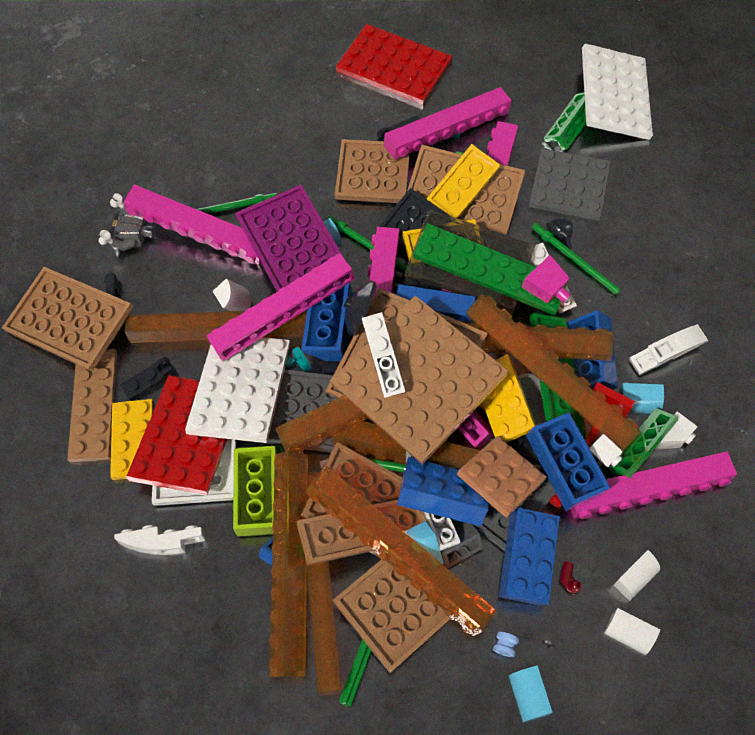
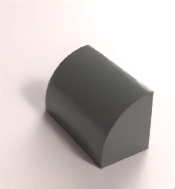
M460 522L454 526L460 539V544L440 551L446 568L455 565L484 548L480 534L472 524Z

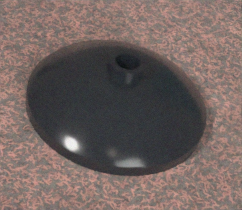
M373 280L360 286L353 296H348L345 301L344 307L347 308L345 324L348 334L352 337L356 335L363 323L362 318L366 317L377 284Z

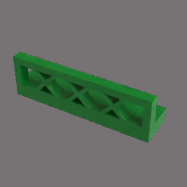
M585 92L576 94L544 137L546 142L557 141L562 150H567L586 124Z
M656 408L621 449L623 452L620 456L623 459L615 467L609 466L612 477L624 475L631 478L678 421L677 416Z

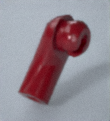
M564 561L560 577L561 583L570 593L580 592L582 584L572 576L574 563Z

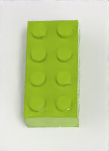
M275 446L234 449L233 530L237 536L279 534L278 453Z

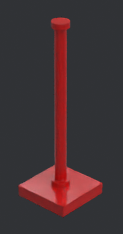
M598 382L587 402L588 406L600 412L585 439L588 448L592 446L608 416L623 424L635 403L634 400ZM557 494L549 500L556 507H561L562 505Z

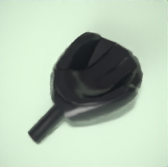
M555 219L546 223L549 231L555 236L565 239L567 247L569 249L572 248L570 237L573 233V223L571 220Z

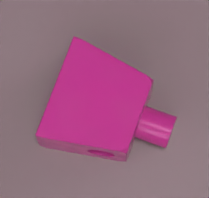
M550 255L525 278L521 286L545 303H549L555 296L565 303L572 295L564 288L569 281L568 275Z

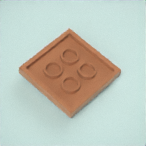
M498 436L457 473L462 480L506 518L546 479L544 474Z

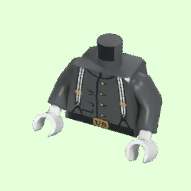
M115 193L113 198L118 202L111 199L110 204L112 207L119 206L121 208L116 211L110 233L106 230L100 232L99 243L102 245L109 243L110 246L122 251L141 247L145 237L154 238L155 227L148 226L144 218L129 214L126 211L125 204L122 202V196Z

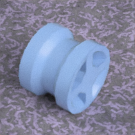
M498 632L496 636L498 641L494 645L493 651L503 656L515 657L516 652L514 648L519 643V638L509 633Z

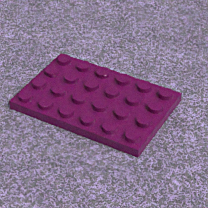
M302 184L235 213L238 222L277 292L279 289L294 282L297 278L309 273L313 268L325 263L329 258L339 253L342 255Z

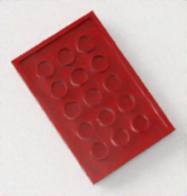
M366 24L336 65V71L424 105L452 62V56Z
M168 375L126 475L128 481L208 495L228 439L186 434L185 429L198 389L199 380Z

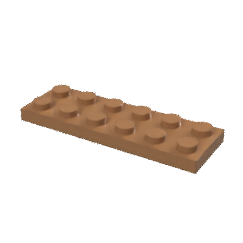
M106 349L93 371L77 364L75 366L67 459L69 462L110 460L112 403H114L117 365L116 349Z
M398 500L298 520L297 527L307 565L405 544L403 532L426 521L423 511L397 505Z

